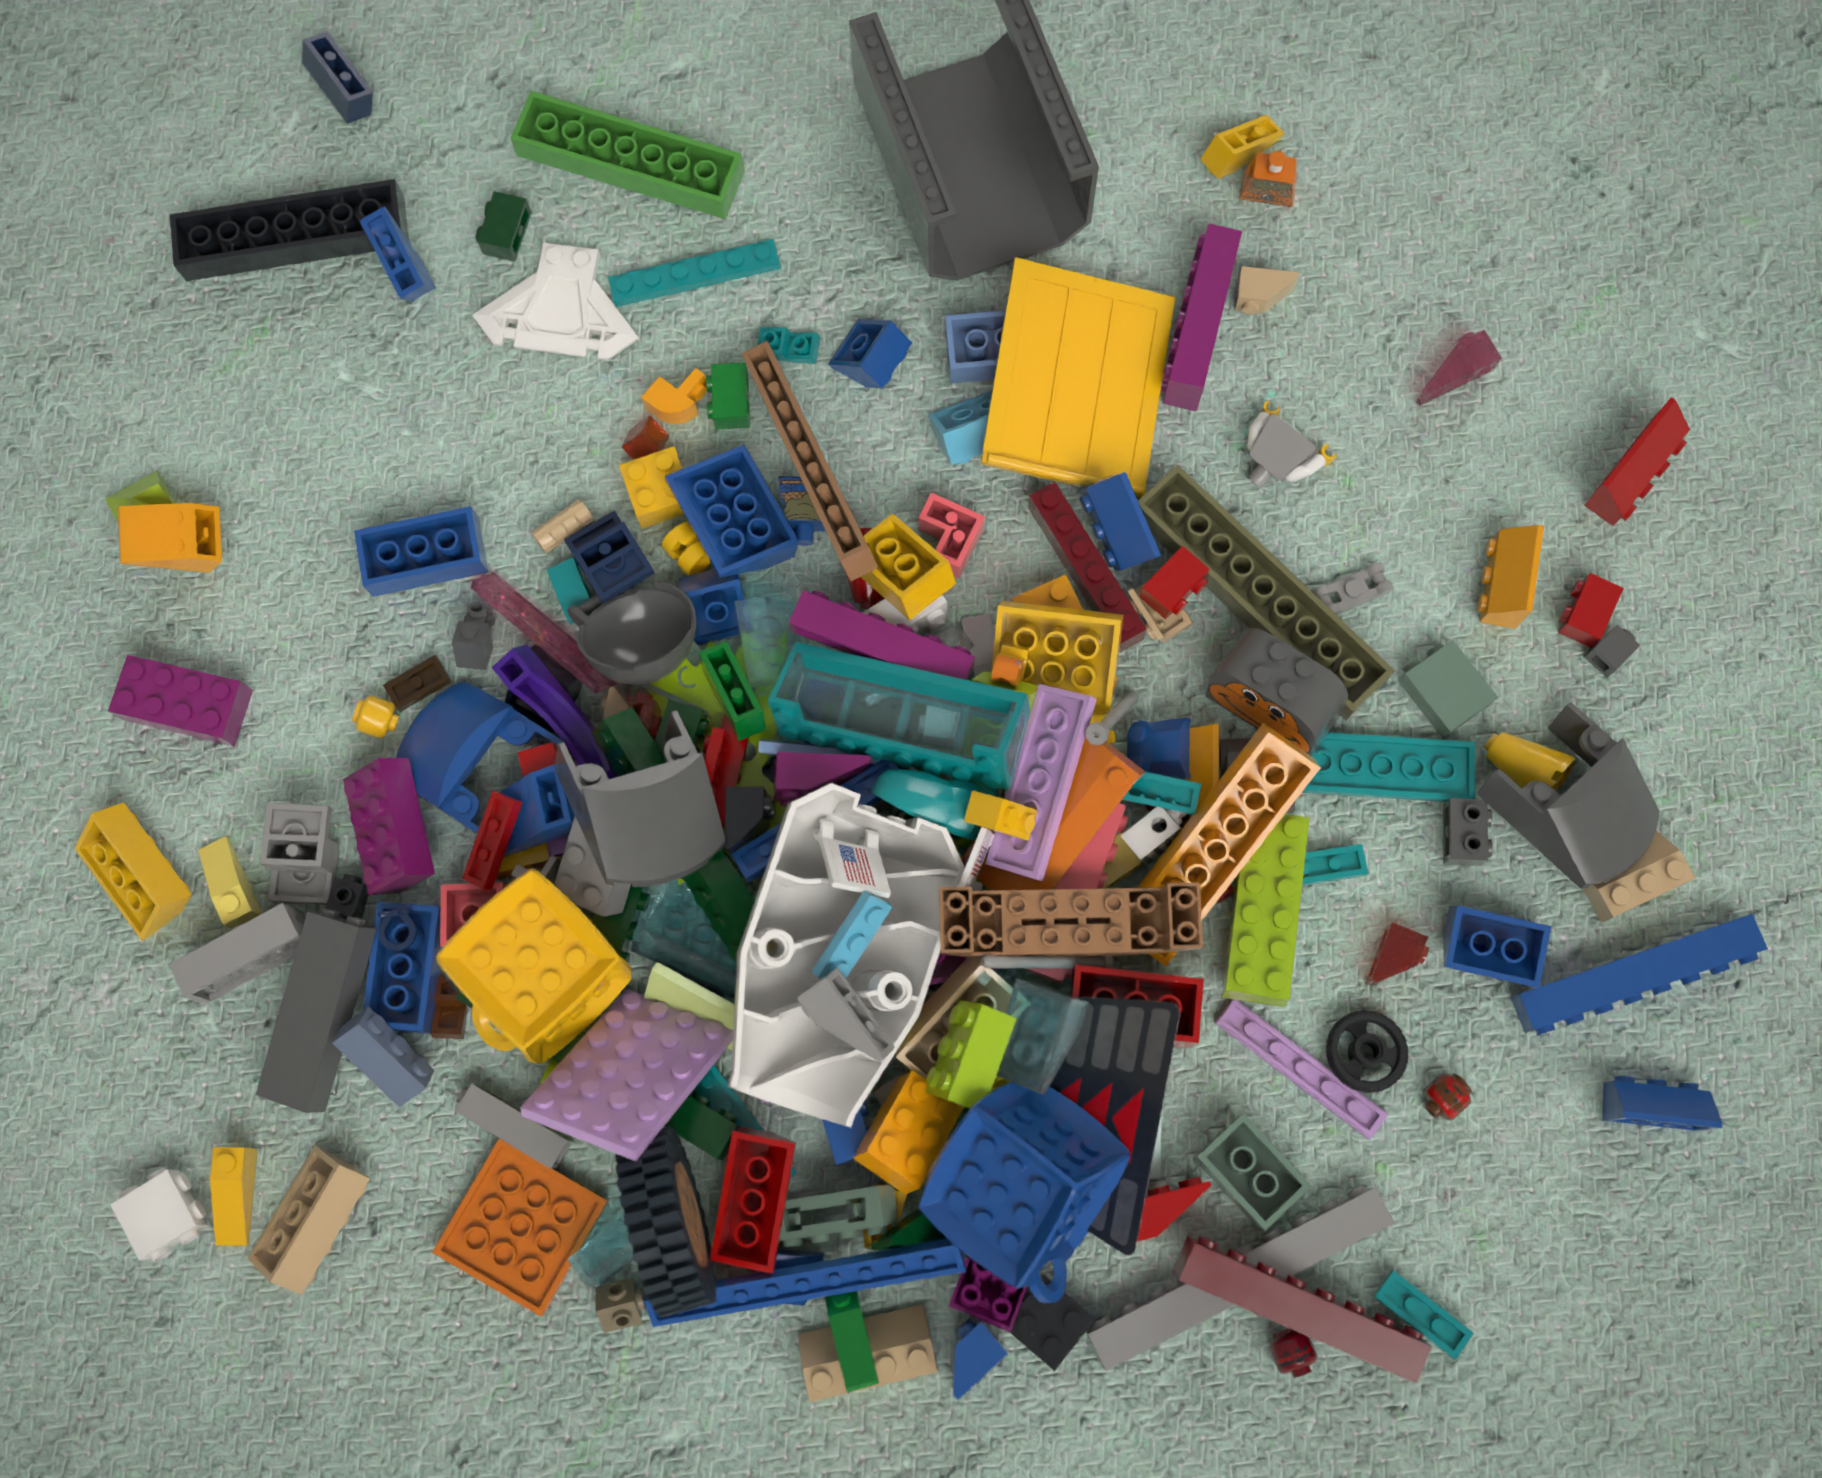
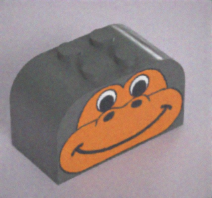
M1249 628L1242 633L1211 674L1205 696L1257 729L1265 723L1312 756L1341 716L1348 692L1343 682L1326 667L1272 634L1260 629Z

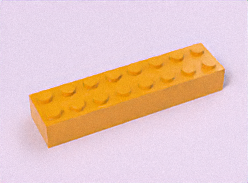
M1263 723L1198 807L1196 814L1192 815L1137 888H1161L1167 883H1200L1201 917L1203 920L1319 771L1320 766L1316 760ZM1177 952L1149 955L1167 966Z

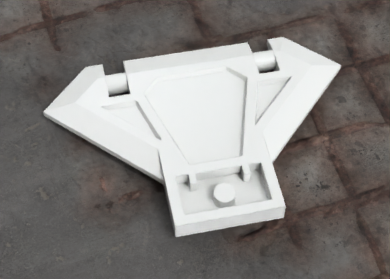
M543 242L537 272L472 314L493 345L503 346L506 338L515 339L514 348L586 358L589 350L598 351V359L609 360L639 339L595 280L600 260V252L597 249ZM509 323L517 324V328L509 327ZM592 334L601 335V338L594 339Z

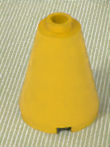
M1502 732L1499 736L1494 733L1484 747L1488 751L1486 757L1521 789L1532 781H1542L1556 791L1566 781L1576 763V759L1569 754L1506 732Z

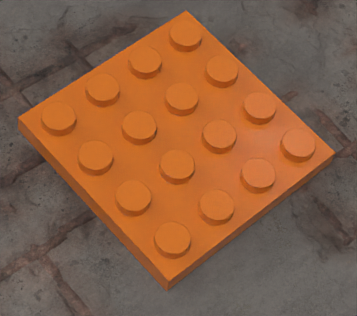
M499 1138L432 1253L543 1317L609 1200L559 1171L546 1167Z

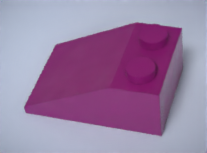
M777 752L774 763L773 801L780 802L782 807H787L789 803L831 783L841 786L868 769L871 756Z

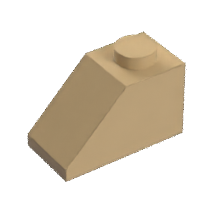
M1241 266L1237 279L1234 311H1242L1248 315L1266 312L1294 291L1299 272Z

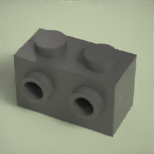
M1450 798L1443 804V864L1481 866L1488 861V858H1491L1493 843L1491 839H1488V827H1491L1492 811L1488 809L1487 803L1484 800Z

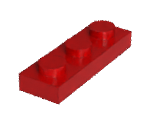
M492 791L462 877L463 880L484 890H492L522 805L521 801L501 792Z

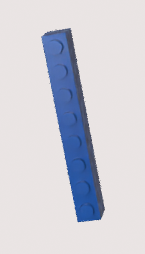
M1753 914L1510 998L1524 1032L1527 1033L1535 1030L1538 1036L1555 1030L1553 1023L1564 1020L1567 1026L1584 1020L1585 1018L1582 1013L1594 1010L1595 1015H1599L1613 1010L1612 1003L1623 1000L1624 1005H1628L1642 1000L1641 993L1652 990L1653 995H1657L1671 990L1670 983L1681 980L1682 985L1700 980L1699 973L1710 970L1711 975L1729 970V962L1738 960L1740 965L1758 960L1757 953L1768 948Z

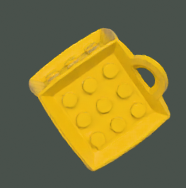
M529 869L483 905L451 937L436 956V961L440 968L447 973L473 1004L472 1019L480 1037L489 1046L500 1051H510L517 1047L522 1051L526 1059L533 1064H543L576 1038L612 1003L632 978L631 966L616 953L583 912L536 869ZM489 1021L503 1034L495 1031L490 1025Z

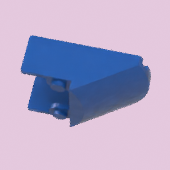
M463 681L439 694L419 713L407 730L396 758H409L416 792L419 797L477 835L480 827L472 823L480 810V802L471 791L462 785L497 736L514 746L527 744L534 735L547 744L553 742L556 747L557 744L563 741L514 710L512 706Z

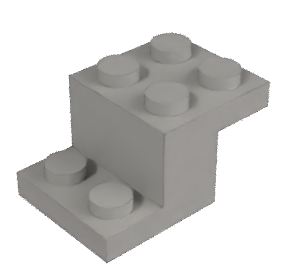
M267 803L259 864L272 870L268 901L272 903L327 904L334 878H336L339 845L329 839L331 807L324 805Z

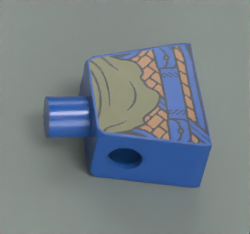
M778 476L782 512L792 530L796 531L799 545L810 546L813 544L814 532H824L826 530L801 478L797 476Z

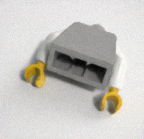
M1270 401L1264 402L1261 413H1259L1249 427L1247 447L1250 451L1249 456L1258 463L1257 467L1248 477L1252 482L1262 488L1272 475L1282 482L1286 480L1294 482L1311 476L1323 466H1328L1334 461L1337 453L1332 457L1325 454V451L1330 446L1329 444H1325L1318 452L1319 449L1278 417L1279 406L1276 411H1269Z

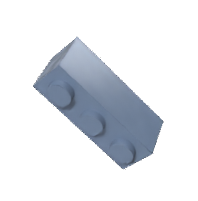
M369 1006L343 1024L332 1042L398 1107L425 1090L435 1071L427 1060L420 1057L408 1045L406 1040L396 1034L386 1024L385 1020L380 1015H377Z

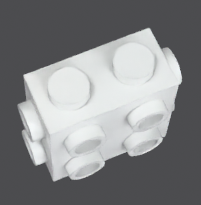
M159 1169L147 1177L148 1182L140 1187L135 1185L127 1188L119 1194L120 1199L110 1204L139 1261L152 1260L157 1262L172 1253L170 1248L179 1243L184 1245L200 1236L198 1231L208 1226L204 1219L206 1216L204 1207L198 1200H194L189 1190L192 1188L190 1180L183 1172L180 1173L179 1170Z

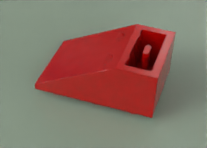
M1195 1177L1178 1182L1179 1189L1170 1191L1169 1185L1147 1190L1148 1197H1145L1137 1242L1158 1237L1211 1187V1182H1201L1200 1177Z

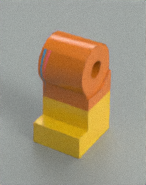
M1003 643L1000 653L997 654L994 662L991 680L1017 686L1024 679L1030 649Z

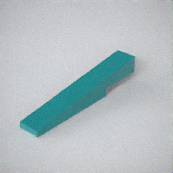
M1145 771L1144 775L1134 783L1122 800L1195 815L1202 783Z

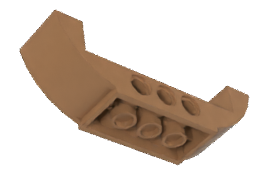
M1167 883L1161 888L972 891V886L939 887L940 953L946 955L983 957L985 955L1126 956L1203 948L1200 883Z

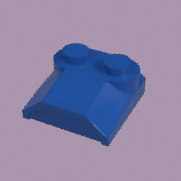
M1186 717L1155 722L1139 720L1134 722L1127 734V758L1144 771L1180 779H1189L1191 775L1189 773L1191 718Z

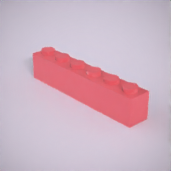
M1120 803L1117 805L1059 880L1056 889H1103L1108 874L1102 871L1106 861H1113L1118 845L1113 843L1117 832L1123 834L1129 816L1124 815L1126 805ZM1026 968L1025 971L1061 984L1063 978L1070 979L1073 969Z

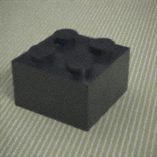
M1045 1275L1041 1276V1280L1048 1285L1052 1282ZM1030 1290L1021 1302L1010 1333L1055 1371L1092 1325L1095 1318L1065 1292L1057 1302L1042 1303L1035 1298Z

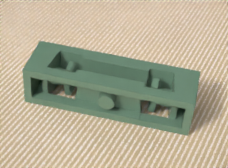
M881 1185L786 1200L779 1241H783V1247L803 1245L802 1238L811 1237V1243L831 1241L830 1234L839 1233V1239L859 1237L858 1230L867 1229L868 1235L887 1233V1226L899 1224L894 1187L892 1185ZM861 1198H865V1203H861ZM852 1204L854 1216L865 1215V1221L863 1217L804 1225L801 1228V1224L811 1223L810 1211L798 1213L797 1208H800V1211Z

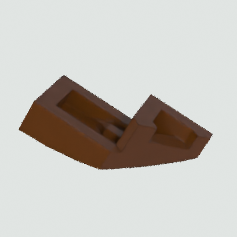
M442 975L438 977L434 1002L436 1007L430 1034L432 1038L464 1039L468 1012L467 1006L455 999L458 993L451 988Z

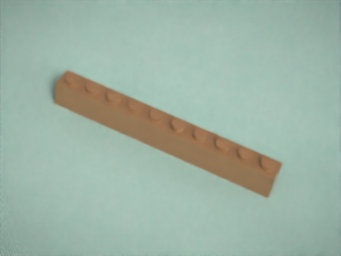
M768 341L741 353L850 581L877 569L878 566Z

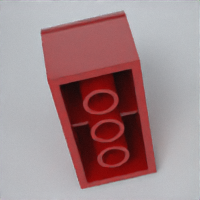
M1084 965L1074 966L1070 996L1172 1002L1180 1010L1174 1048H1193L1199 1044L1204 979ZM1070 1018L1069 1029H1075Z

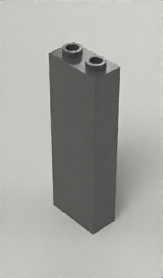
M321 908V912L307 911L255 1094L305 1113L326 1111L342 1054L332 1042L342 1025L352 1019L377 930L366 926L365 919L354 916H347V919L339 917V911L328 908Z

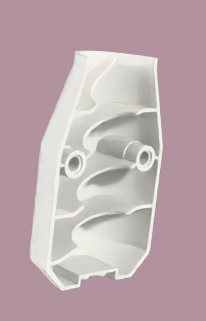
M831 783L789 803L784 813L737 952L732 1074L727 1086L753 1097L810 1116L851 1127L855 1114L920 1015L940 952L939 887H958L965 867L947 828L919 817L903 820L890 815L887 818L876 815L877 810L873 807L859 804L857 807L861 794ZM821 819L833 822L834 840L858 845L860 838H866V829L875 830L879 834L878 849L891 891L889 898H880L886 900L893 907L846 980L895 1046L889 1055L880 1062L817 1026L812 1018L804 1013L801 1003L797 999L806 989L820 980L812 970L862 894L860 892L831 887L820 843L813 836L814 830L821 827Z

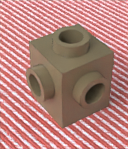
M633 1277L595 1287L596 1313L604 1333L642 1324V1309H646L644 1304L645 1295L642 1289L637 1290Z

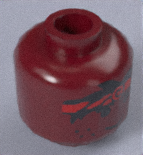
M1290 1328L1272 1335L1274 1340L1269 1344V1350L1277 1370L1281 1374L1291 1373L1293 1379L1312 1372L1310 1365L1317 1361L1318 1355L1310 1337Z

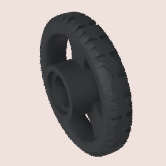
M1361 1010L1345 1015L1335 1023L1326 1040V1058L1332 1073L1348 1088L1363 1093L1383 1091L1394 1085L1405 1072L1409 1051L1406 1038L1399 1026L1390 1018H1387V1016L1375 1011ZM1368 1022L1374 1023L1388 1032L1395 1046L1386 1048V1044L1380 1036L1367 1033ZM1344 1030L1349 1031L1354 1037V1041L1348 1048V1058L1350 1061L1347 1063H1341L1338 1056V1042ZM1362 1044L1372 1048V1059L1362 1055L1360 1049ZM1380 1062L1388 1064L1392 1069L1387 1076L1380 1080H1360L1361 1069H1370Z

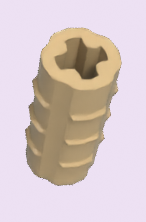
M578 499L548 521L542 523L531 534L541 549L547 554L555 547H559L564 542V539L582 530L593 522L594 519L583 502Z

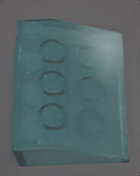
M678 880L664 883L634 930L631 951L735 999L737 963L729 956L725 944L712 929L711 922L702 908L695 902L694 895L685 881L681 885L678 884Z

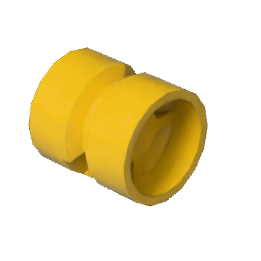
M688 521L676 526L663 539L662 549L672 560L678 559L677 565L687 576L701 573L711 565L708 556Z

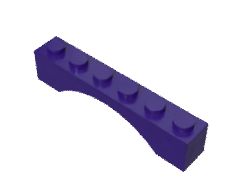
M528 644L512 648L491 667L512 693L525 701L548 722L569 748L578 765L597 764L606 772L608 779L619 777L613 772L607 757L595 743V739L591 734L595 729L593 724Z

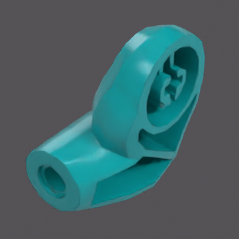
M888 769L882 773L870 791L915 818H922L947 828L950 833L976 841L981 827L964 822L972 791L998 797L997 789L989 788L982 783L971 780L962 781L956 778L945 780L935 774L901 769Z

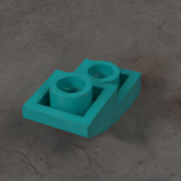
M760 327L757 346L768 341L777 361L816 364L821 337L817 333H790L786 327Z
M574 557L547 569L556 596L570 625L574 622L570 618L567 609L573 605L578 607L592 598Z

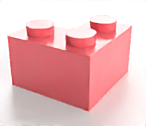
M931 493L918 517L919 530L940 539L935 550L949 561L954 577L960 579L984 530L985 516Z

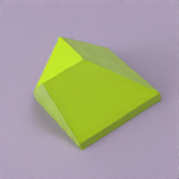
M158 471L105 498L117 522L119 506L175 503Z

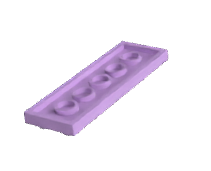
M1042 684L1038 685L1012 784L1005 796L1006 800L1037 810L1035 827L1030 834L1029 841L995 832L985 864L1043 881L1086 737L1085 732L1093 714L1096 698Z

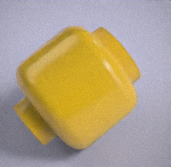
M370 695L365 700L359 699L352 722L356 723L357 731L376 738H384L388 731H395L400 715L395 714L396 707L393 702Z

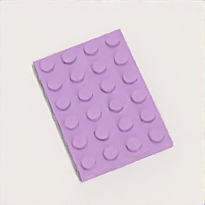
M626 989L521 1106V1117L636 1161L733 1041L734 1030L722 1026L719 1022H710L696 1017L691 1012H682L670 1008L663 1002H653L645 999L644 995Z

